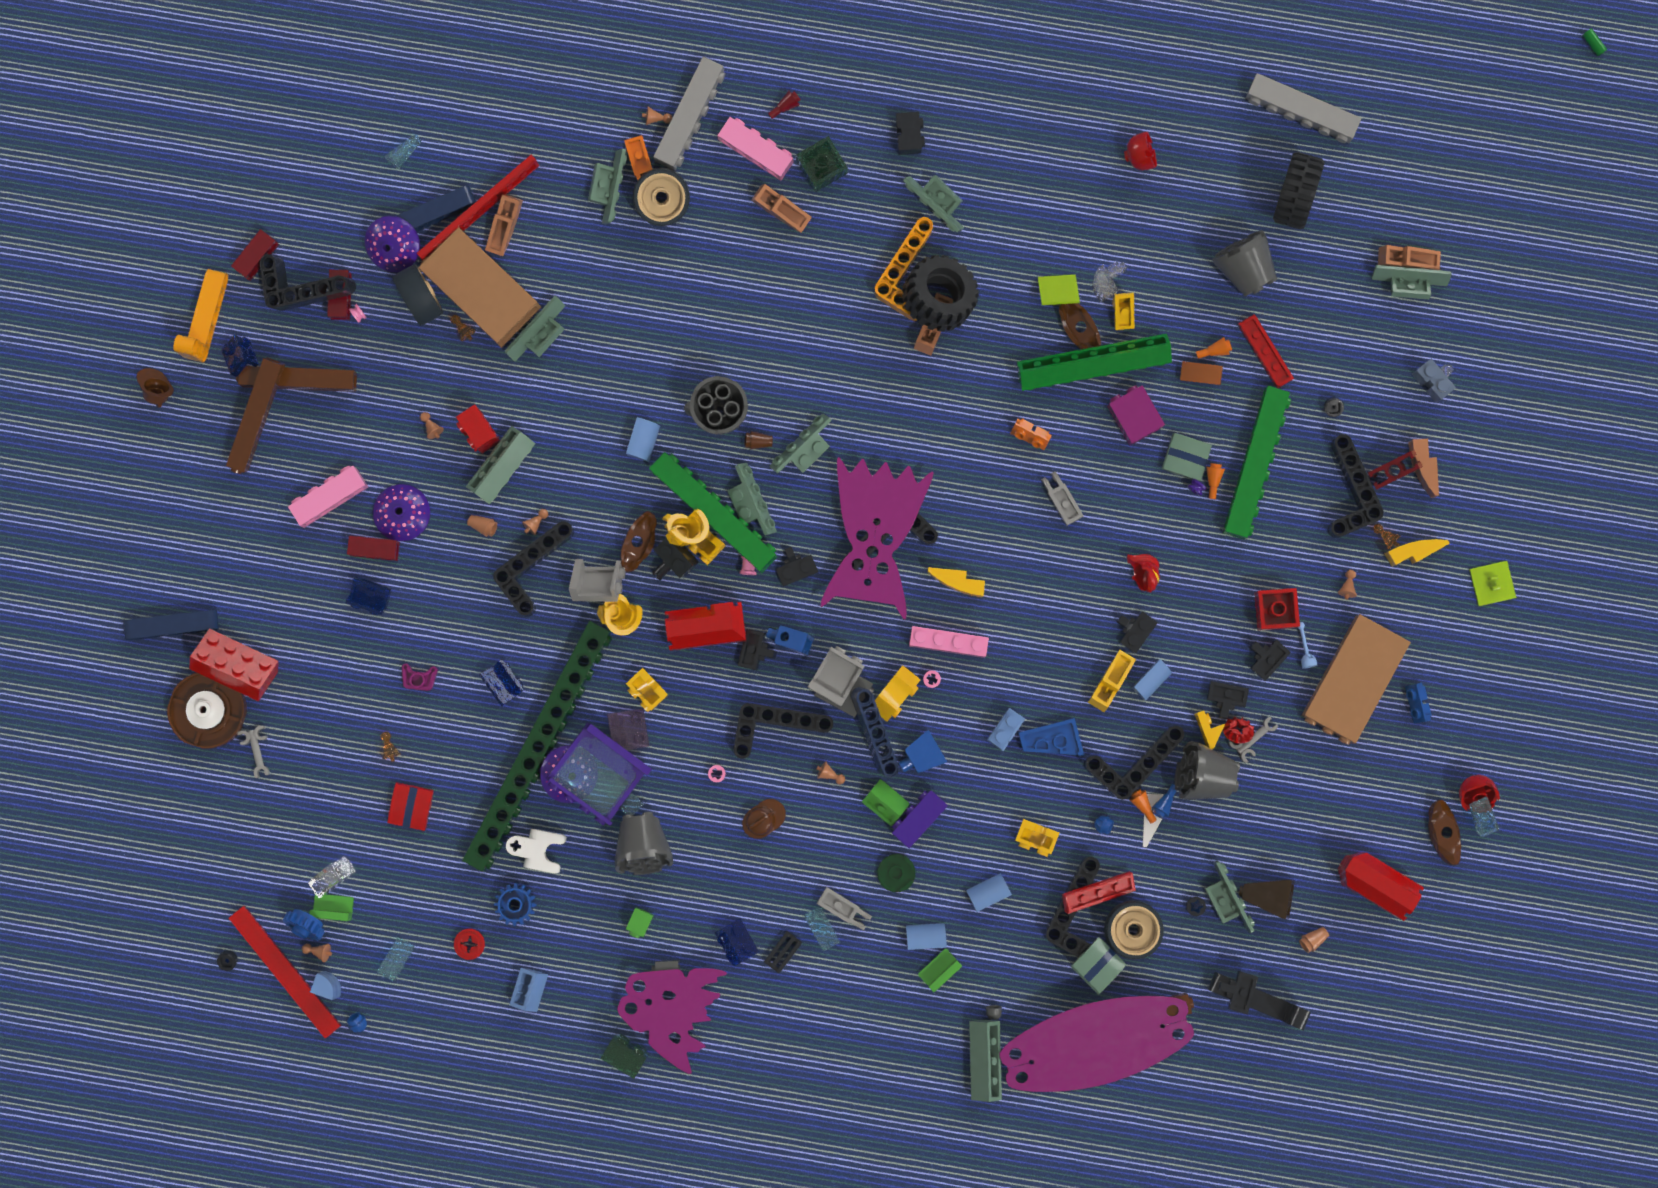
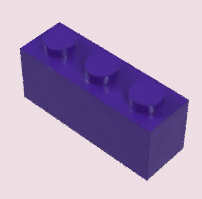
M932 790L929 792L924 791L918 797L920 802L915 807L911 805L905 812L907 816L904 820L901 821L899 819L891 827L894 829L892 834L909 849L948 806Z

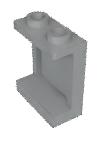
M575 559L569 585L572 601L617 602L619 594L622 593L621 582L622 579H625L626 575L621 561L616 560L615 567H585L583 559Z
M836 646L829 649L808 688L842 707L865 666L862 665L863 661L854 655L852 658L845 655L846 651Z

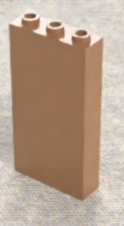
M459 227L443 243L437 246L429 257L423 259L418 267L501 348L541 308L531 295Z
M1361 614L1356 615L1301 715L1306 718L1304 721L1312 726L1317 724L1323 727V732L1331 736L1332 734L1339 736L1338 740L1347 745L1350 743L1355 744L1411 642Z

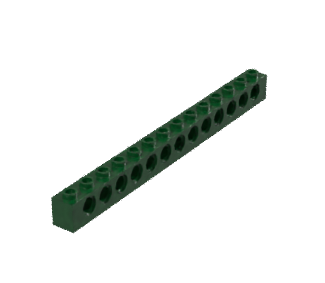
M591 621L588 622L462 860L463 862L482 872L486 871V869L490 870L492 867L495 852L501 850L504 844L502 842L504 835L510 833L513 827L511 824L513 818L519 816L522 810L520 807L522 801L528 799L531 793L529 790L531 784L537 782L540 776L538 771L550 748L552 750L555 748L558 742L556 737L559 731H564L567 725L565 720L568 714H573L576 708L574 703L577 697H582L585 691L583 686L586 680H591L594 674L592 669L595 663H600L603 657L601 652L604 646H609L612 640L610 636L612 632ZM592 639L598 641V647L594 650H591L588 646ZM583 656L589 658V664L585 667H582L579 663ZM574 673L580 675V681L577 684H573L570 680L571 675ZM565 690H569L571 693V698L568 701H564L561 697L562 692ZM556 707L562 710V715L559 718H555L552 714L553 709ZM547 724L553 727V732L550 735H546L543 732V728ZM538 741H541L544 745V749L541 752H536L534 749V745ZM529 758L535 762V766L530 770L525 766V762ZM521 775L526 780L525 785L522 787L516 783L517 777ZM510 793H514L517 797L516 802L513 804L507 801V796ZM501 810L507 812V819L505 821H501L498 818V813ZM492 827L498 830L496 838H492L489 835V830ZM483 844L489 847L487 855L480 853V847Z

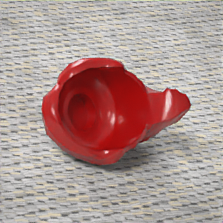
M1128 554L1127 563L1134 567L1132 579L1137 583L1140 590L1151 593L1155 590L1160 580L1159 561L1149 554Z

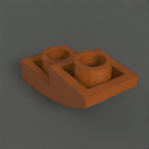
M1182 361L1180 380L1221 385L1223 366Z

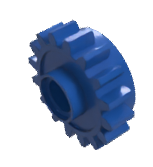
M518 883L514 884V888L510 884L506 885L507 890L502 888L500 889L502 894L495 896L498 899V902L494 903V906H498V910L495 913H500L499 920L506 919V925L512 922L513 926H517L518 921L523 925L525 924L524 919L531 920L529 914L536 913L532 909V907L537 906L532 901L536 896H530L532 890L526 891V885H522L521 888H519ZM513 899H516L520 902V908L518 910H514L511 907V901Z
M294 909L292 912H287L283 918V923L291 928V932L303 939L309 937L312 940L318 941L321 940L325 933L324 929H322L323 923L304 911Z

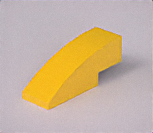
M1439 539L1421 540L1399 546L1384 554L1391 566H1395L1408 558L1414 564L1450 543L1448 540Z
M928 567L927 573L943 585L967 595L984 596L985 581L966 579L967 571Z
M1119 650L1088 703L1105 712L1136 659Z

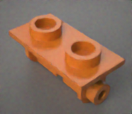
M1023 418L1021 420L1017 419L1010 434L1032 444L1036 448L1045 450L1052 436L1049 434V431L1038 426L1033 431L1031 429L1034 424Z

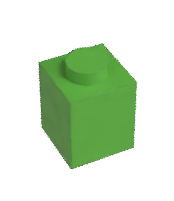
M636 907L626 927V930L629 931L628 934L638 939L640 936L644 937L654 914Z

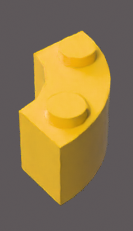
M904 666L898 670L875 699L880 716L886 722L892 716L896 718L902 710L900 705L908 695L912 697L919 689L916 685L921 679Z

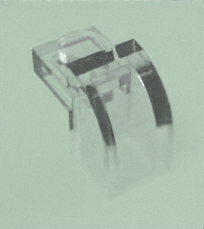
M1124 261L1120 264L1118 262L1111 264L1107 267L1109 270H1106L1104 264L1097 269L1092 280V289L1100 303L1111 298L1119 291L1112 279L1127 270Z
M346 856L319 872L308 884L318 898H321L332 891L339 883L352 876L356 870Z

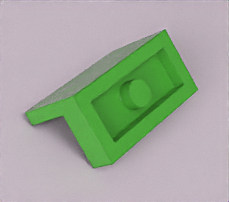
M881 779L862 801L863 804L890 826L897 821L910 804Z
M315 894L314 907L310 910V915L319 919L351 921L354 898Z
M945 948L918 975L934 993L962 965Z

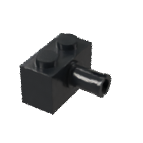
M665 538L654 549L663 562L652 571V574L654 576L658 574L656 578L662 580L672 570L681 578L686 576L699 561L685 546L681 547L670 544L667 538Z

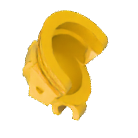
M700 509L694 510L689 516L684 514H666L662 518L667 522L664 526L668 534L665 536L670 544L681 547L703 541L708 535L709 523L705 514Z
M619 594L617 602L604 601L603 605H599L597 615L601 623L607 625L614 634L628 635L639 626L642 619V607L629 604L627 598Z

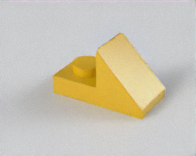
M1134 292L1114 294L1112 305L1114 308L1115 330L1134 329Z
M1205 711L1195 713L1194 715L1207 747L1213 749L1225 724L1210 728L1212 721L1209 714H1205Z

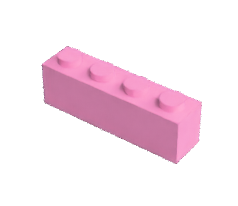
M729 117L717 135L718 140L781 181L793 164L792 154L786 149L780 150L777 148L776 143L772 140L762 138L757 130L753 128L750 130L745 127V123L740 119L735 118L734 120Z
M344 467L336 477L331 476L324 480L325 484L320 487L315 486L307 491L308 494L306 496H300L291 501L292 504L288 508L301 527L305 528L368 488L356 467Z
M912 626L909 647L985 658L989 638Z

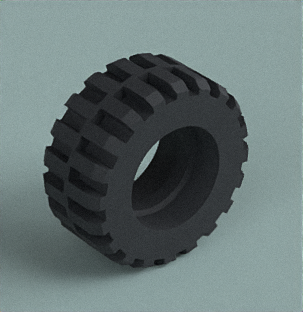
M1300 152L1293 153L1273 216L1275 223L1296 229H1303L1305 227L1325 164L1322 158Z
M933 255L931 258L926 257L915 265L905 280L902 289L903 302H906L904 306L907 311L911 312L910 316L913 319H917L919 321L918 324L921 326L926 325L928 326L927 329L934 330L935 328L937 331L953 330L966 321L977 305V298L979 297V290L976 289L978 287L977 281L973 280L974 275L966 269L967 266L965 264L961 265L958 263L959 260L955 258L949 259V256L944 255L942 257H939V255ZM937 283L947 288L953 296L954 303L947 304L936 300L928 291L927 284Z

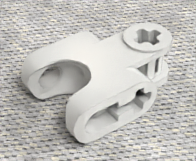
M531 829L529 838L523 836L511 837L506 843V849L511 855L524 857L523 867L559 873L560 865L547 858L546 849L550 844L561 845L565 843L567 837L563 834ZM516 840L521 845V848H518L517 851L512 846V843H515Z

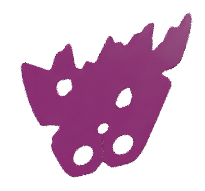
M694 968L689 971L687 977L679 969L635 973L627 980L625 990L628 995L621 998L617 1009L618 1013L633 1030L639 1032L648 1030L649 1045L678 1069L691 1074L692 1071L687 1052H699L700 1049L706 1046L688 1034V1030H693L692 1023L711 1021V1018L706 1015L707 1010L705 1006L711 1005L713 1000L720 997V993L710 992L701 989V987L718 982L717 977L724 976L727 972L710 968ZM642 980L645 983L644 991H635L633 988L634 982ZM664 991H671L676 994L675 998L671 1000H665L662 995ZM646 999H651L652 1004L646 1005ZM632 1002L637 1005L636 1013L628 1014L625 1011L627 1003ZM673 1032L681 1036L680 1042L677 1044L669 1039V1035Z

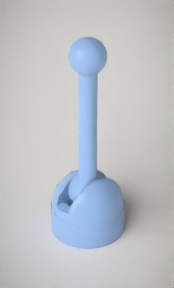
M1300 622V627L1297 628L1300 629L1305 655L1301 659L1302 669L1318 666L1315 656L1309 654L1304 633L1305 625L1303 622Z

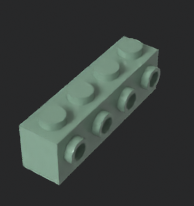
M511 426L466 485V488L490 505L536 443Z
M969 1021L971 1100L984 1102L1002 1100L1000 1021Z

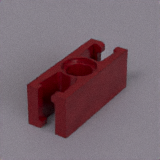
M260 229L231 267L251 281L260 270L261 258L266 254L272 255L279 244Z
M329 269V278L344 276L352 279V273H349V270ZM351 295L328 300L327 317L331 320H350Z
M1415 450L1368 472L1370 477L1375 478L1377 477V472L1384 470L1388 477L1382 483H1373L1376 490L1423 467L1421 462L1418 461L1414 465L1415 467L1407 470L1403 463V460L1408 457L1411 459L1415 458V455H1417ZM1392 465L1399 467L1400 472L1398 475L1392 473Z
M349 536L347 555L398 561L400 542L389 539Z

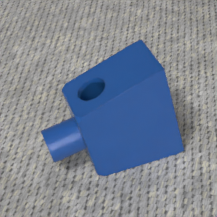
M780 625L779 629L769 627L766 636L775 640L774 644L806 656L809 655L814 640L807 633Z
M928 730L904 750L908 757L898 763L903 772L914 767L916 772L920 773L944 764L947 760Z

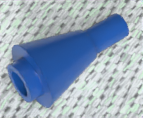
M1174 784L1151 807L1154 811L1153 814L1161 819L1169 817L1173 797L1177 791Z

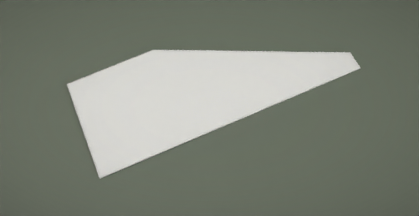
M1147 794L1150 806L1152 807L1163 795ZM1144 814L1143 847L1148 846L1162 820L1161 818L1155 816L1157 820L1150 824Z

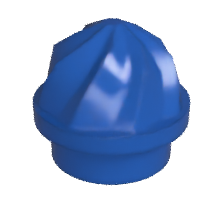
M1100 816L1094 822L1095 829L1102 835H1109L1114 821L1109 816Z
M360 1012L354 1013L347 1020L348 1028L355 1033L364 1031L367 1026L366 1017L361 1015Z

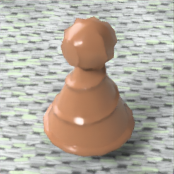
M649 106L647 107L646 114L642 113V117H646V125L662 120L669 124L672 120V115L669 113L663 116Z
M428 412L421 413V421L426 422L427 438L438 439L444 428L431 421Z
M546 509L539 510V516L522 522L526 528L524 530L526 534L531 532L533 535H536L541 520L548 517Z
M1348 570L1345 573L1347 580L1338 591V594L1344 596L1346 600L1357 596L1352 580L1356 577L1354 570Z
M827 761L821 767L817 766L816 769L819 770L818 779H835L837 784L845 782V776L843 774L837 775L830 765L827 764Z
M306 943L301 949L304 954L313 953L323 963L328 960L329 956H332L330 944L311 947L310 944Z

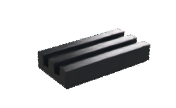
M786 931L764 963L777 973H780L800 947L802 941ZM787 937H790L791 939L780 952V954L777 956V958L774 960V962H770V959L773 957V955L776 953V951L779 949V947L782 945ZM795 941L797 944L778 968L776 964Z

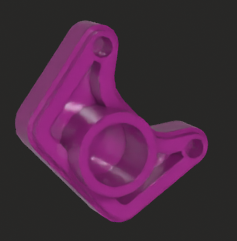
M403 664V686L414 690H432L438 668L432 666L426 672H415L409 664Z

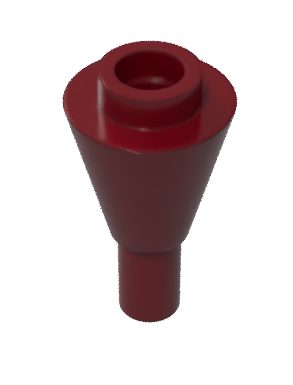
M788 90L777 104V107L768 114L773 119L781 112L800 106L798 102L801 99L795 91L791 93Z

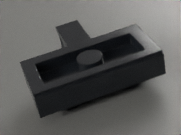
M792 547L785 549L788 559L784 560L785 565L776 568L783 587L819 573L812 555L801 558L800 554L795 556Z
M1143 611L1137 619L1132 617L1129 620L1123 615L1120 616L1117 623L1124 627L1122 632L1125 633L1120 644L1136 654L1158 622Z
M746 629L747 641H743L738 662L739 667L757 671L759 662L764 661L765 657L776 658L777 651L767 649L768 644H764L766 633Z
M1275 640L1269 647L1266 644L1262 647L1255 641L1249 648L1256 654L1254 658L1257 661L1250 669L1263 681H1266L1291 652L1278 640Z
M1210 681L1207 700L1217 702L1216 707L1220 708L1219 718L1227 719L1229 710H1234L1235 706L1246 707L1249 688Z
M1238 971L1236 980H1231L1230 984L1219 981L1217 989L1227 992L1226 997L1230 998L1228 1009L1248 1015L1258 976Z

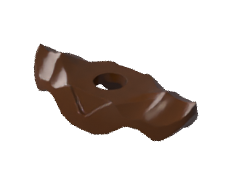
M1079 303L1060 304L1059 313L1062 324L1071 341L1080 349L1102 346L1098 329L1089 313ZM1080 321L1086 324V330L1082 333L1076 329V325Z
M650 511L644 512L635 520L623 540L620 561L626 572L636 570L639 564L651 553L655 544L657 520ZM635 536H639L642 539L639 547L632 545V539Z
M1437 800L1429 808L1428 830L1430 839L1440 858L1445 863L1457 865L1461 858L1459 827L1447 803L1444 800ZM1444 827H1449L1452 831L1449 838H1444L1441 834Z

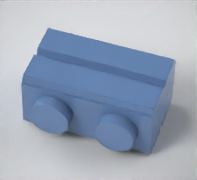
M1008 708L987 741L1001 751H1004L1025 718Z

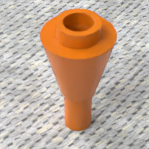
M1223 337L1208 346V348L1196 351L1198 359L1209 355H1230L1229 351H1232L1230 341L1225 340Z
M1210 463V467H1206L1208 484L1210 486L1208 498L1216 499L1217 487L1220 484L1225 469L1222 468V464Z
M1137 789L1129 800L1145 814L1150 824L1154 823L1157 819L1151 811L1146 790L1141 791V789Z

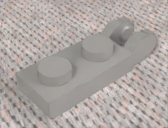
M1053 472L1051 473L1052 478L1059 487L1052 489L1045 477L1041 481L1066 526L1082 518L1083 514L1065 483L1063 484L1058 474Z
M826 887L817 902L819 906L862 930L866 926L853 919L855 914L859 913L862 917L869 920L872 917L861 910L859 906Z

